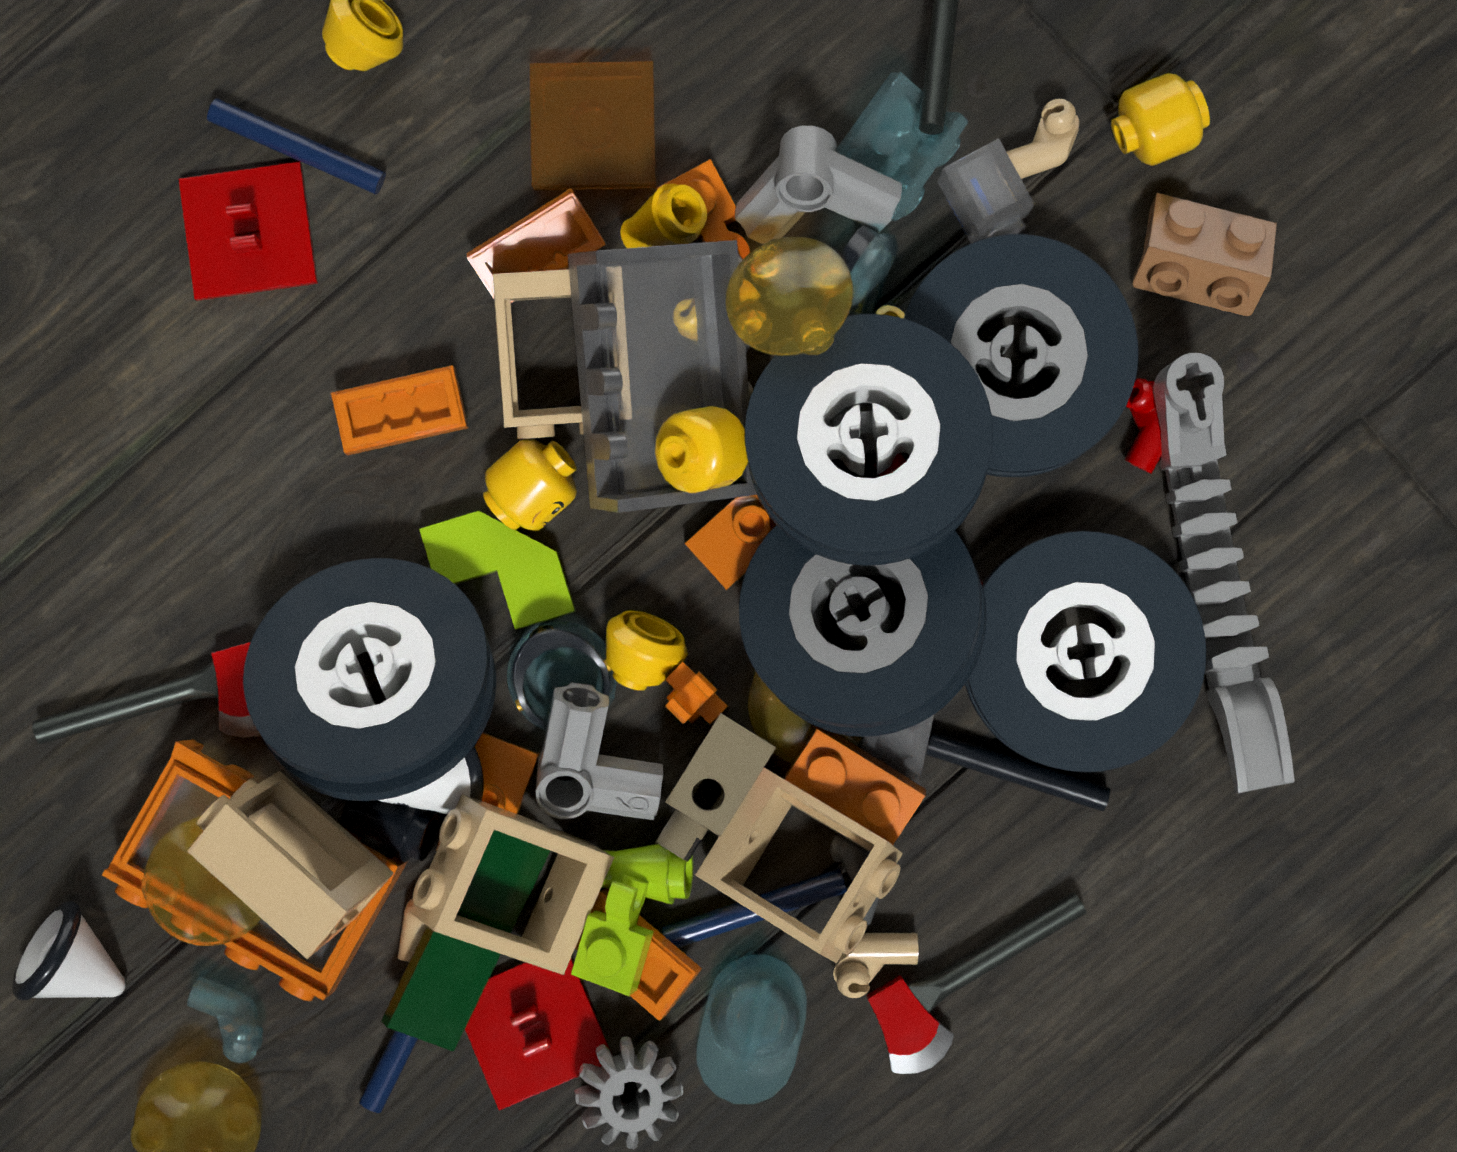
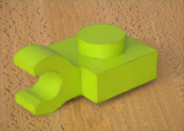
M628 875L623 876L621 883L617 881L612 882L605 905L606 914L596 910L587 916L571 975L627 996L637 991L654 932L637 925L649 883Z

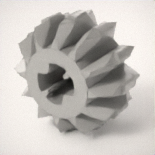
M622 1037L619 1043L621 1053L613 1057L609 1048L603 1044L596 1048L599 1062L602 1065L601 1068L592 1064L584 1063L579 1069L580 1077L589 1085L576 1089L574 1095L577 1104L588 1107L581 1116L585 1128H595L602 1125L600 1137L601 1141L607 1145L615 1141L620 1131L624 1132L627 1148L634 1150L639 1142L637 1134L639 1131L645 1129L649 1137L654 1141H659L662 1137L660 1127L656 1121L657 1118L673 1122L677 1120L679 1116L678 1110L669 1101L683 1095V1086L680 1081L669 1079L676 1070V1065L671 1057L655 1061L658 1049L654 1042L647 1041L642 1045L638 1054L635 1055L631 1038ZM636 1082L638 1090L634 1092L633 1102L622 1103L620 1094L624 1092V1083Z

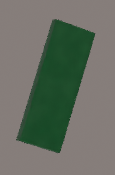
M494 830L457 915L511 933L550 850ZM427 926L381 1022L387 1028L454 1052L501 954L435 932Z

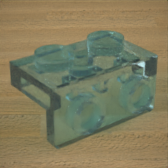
M890 73L837 147V153L902 183L901 200L895 208L891 221H897L901 217L908 215L918 206L925 193L923 185L936 167L944 165L956 153L961 142L959 135L968 124V120L961 113L946 112L944 131L942 133L929 135L919 130L923 91L903 73Z

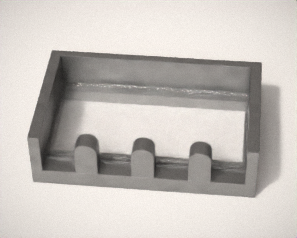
M737 240L569 253L568 265L590 508L622 513L757 495L748 464L742 476L731 485L692 494L677 490L670 485L658 469L655 457V442L659 429L674 413L714 406L730 411L739 418L745 428L746 413L753 388L748 381L746 353L750 346V331L746 320L743 318L741 289L745 283V267L742 258L738 255Z

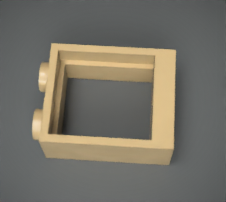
M621 266L605 267L608 303H613L617 312L616 327L610 329L613 366L620 370L623 379L622 391L620 394H616L618 420L631 419ZM569 269L493 274L503 427H517V439L554 437V424L579 423L580 435H583L581 406L519 410L511 301L571 298Z
M763 768L722 835L718 837L695 875L820 955L837 963L843 953L846 955L851 953L861 941L867 927V921L864 920V917L876 897L882 899L894 886L900 873V865L897 863L903 853L887 840L768 769ZM791 806L796 807L870 852L821 934L743 886Z
M278 771L259 784L252 778L249 779L230 799L226 795L219 797L197 821L196 825L203 832L187 851L306 959L311 957L356 919L394 874L281 771Z
M462 794L456 808L447 814L442 823L439 835L440 845L430 868L426 869L417 880L413 893L414 904L410 913L435 932L564 975L584 929L587 916L593 908L614 857L587 840ZM494 830L558 853L522 937L457 915Z

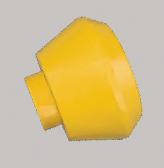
M330 0L322 29V37L328 56L338 66L346 70L367 71L397 57L403 49V28L396 14L384 1Z
M625 611L611 618L606 626V663L613 671V678L627 688L641 691L645 690L647 686L660 685L685 661L688 655L681 632L667 621L654 615L640 611Z

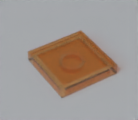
M653 61L530 63L531 174L533 190L656 188Z

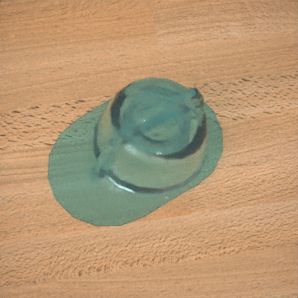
M747 955L730 962L716 976L709 992L697 1042V1066L703 1082L713 1093L733 1104H756L772 1098L787 1084L795 1066L806 1020L807 996L800 977L786 963L769 955Z

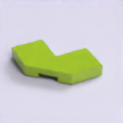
M480 511L419 529L431 569L443 575L452 583L459 584L498 572L515 630L576 612L559 554L549 547L516 530L510 529L505 524Z

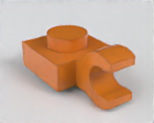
M684 662L665 679L674 688L666 697L669 702L665 707L682 724L687 720L693 724L700 716L711 724L728 707L715 693L718 689L700 671L695 674Z

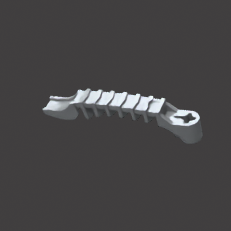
M1188 353L1163 368L1154 381L1153 394L1161 428L1162 455L1159 462L1161 471L1166 473L1169 493L1165 495L1167 504L1172 505L1175 521L1172 532L1173 536L1178 538L1181 558L1183 560L1178 562L1180 572L1185 573L1187 588L1197 605L1204 627L1206 639V668L1204 675H1206L1209 687L1207 691L1208 701L1216 715L1223 736L1235 794L1290 784L1295 782L1281 699L1273 680L1270 677L1261 678L1258 663L1269 658L1267 647H1254L1251 629L1258 627L1259 621L1256 615H1247L1243 595L1251 592L1249 581H1240L1236 561L1243 559L1244 555L1242 548L1233 547L1230 526L1238 522L1236 513H1227L1223 494L1232 489L1230 480L1221 479L1217 459L1227 455L1224 444L1223 372L1218 363L1211 357L1202 353ZM1185 376L1187 381H1197L1200 391L1194 395H1191L1186 390L1179 391L1176 381Z

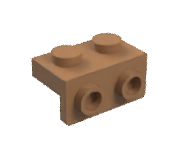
M1157 193L1149 211L1144 251L1134 273L1133 286L1137 289L1243 316H1250L1271 278L1277 223Z

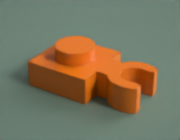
M711 159L661 185H687L695 189L702 197L707 210V220L698 238L691 243L702 239L703 243L737 240L738 255L742 258L744 264L750 261V250L745 239L735 232L728 231L726 225L736 221V206Z

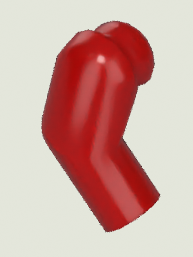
M1138 378L1135 379L1126 407L1130 408L1139 433L1124 460L1152 474L1162 455L1161 428L1153 394L1154 381Z

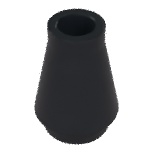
M347 800L341 817V825L344 828L357 832L403 862H407L411 858L423 861L429 855L435 843L440 826V815L432 811L381 802L379 800Z

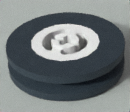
M856 314L825 321L804 331L787 343L771 359L760 375L750 397L745 422V446L750 476L756 494L769 517L790 539L803 548L833 561L863 566L884 565L913 558L938 545L951 535L968 516L981 493L993 444V419L985 389L968 360L957 348L936 332L903 318L879 314ZM863 402L872 403V432L875 441H877V474L889 468L897 454L904 452L910 455L907 462L893 473L874 479L854 477L838 469L831 461L833 459H840L850 471L864 476L865 454L864 444L860 439V406L856 405ZM879 404L898 412L904 420L895 419L887 408ZM856 405L846 412L838 426H828L830 420L844 408Z
M1089 531L1067 532L1038 540L1022 548L1004 560L984 580L982 587L987 616L985 638L977 664L964 685L969 699L983 723L1008 748L1033 762L1048 767L1076 772L1106 771L1129 765L1150 755L1166 743L1183 725L1194 707L1204 679L1206 668L1205 632L1199 610L1189 589L1178 574L1158 555L1142 545L1116 535ZM1069 607L1090 608L1106 616L1116 628V634L1114 638H1111L1103 628L1095 624L1088 623L1079 626L1083 644H1093L1095 648V657L1087 658L1085 661L1087 678L1099 677L1110 668L1114 657H1117L1121 662V669L1115 681L1102 693L1088 698L1072 697L1058 690L1046 677V670L1051 665L1061 676L1070 680L1084 679L1080 660H1069L1067 655V648L1077 645L1078 642L1076 625L1064 628L1056 634L1049 648L1045 647L1041 642V635L1047 622L1061 610Z
M371 558L345 562L322 570L303 580L280 598L266 614L251 640L244 665L243 685L247 708L254 725L275 760L290 776L304 786L327 796L351 801H374L399 797L431 784L454 768L469 753L483 733L492 712L496 693V669L481 620L470 600L454 583L436 571L420 564L390 558ZM363 652H368L374 665L376 677L386 698V701L375 705L369 692L366 677L356 657Z

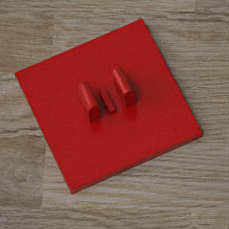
M301 162L178 179L193 293L196 301L318 284Z
M572 958L564 975L524 962L491 976L467 1023L465 1031L499 1111L580 1076L579 1069L584 1063L601 1067L596 1048L603 1044L610 1050L581 979L571 975L574 966Z

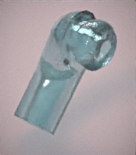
M200 976L190 992L187 1006L217 1017L224 1043L222 1047L223 1053L229 1060L237 1063H245L252 1060L257 1050L262 1046L264 1033L255 1002L247 994Z

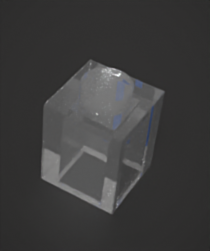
M999 138L944 167L938 180V184L971 244L994 236L1018 234L1025 229L1022 219L1027 217L1035 205Z

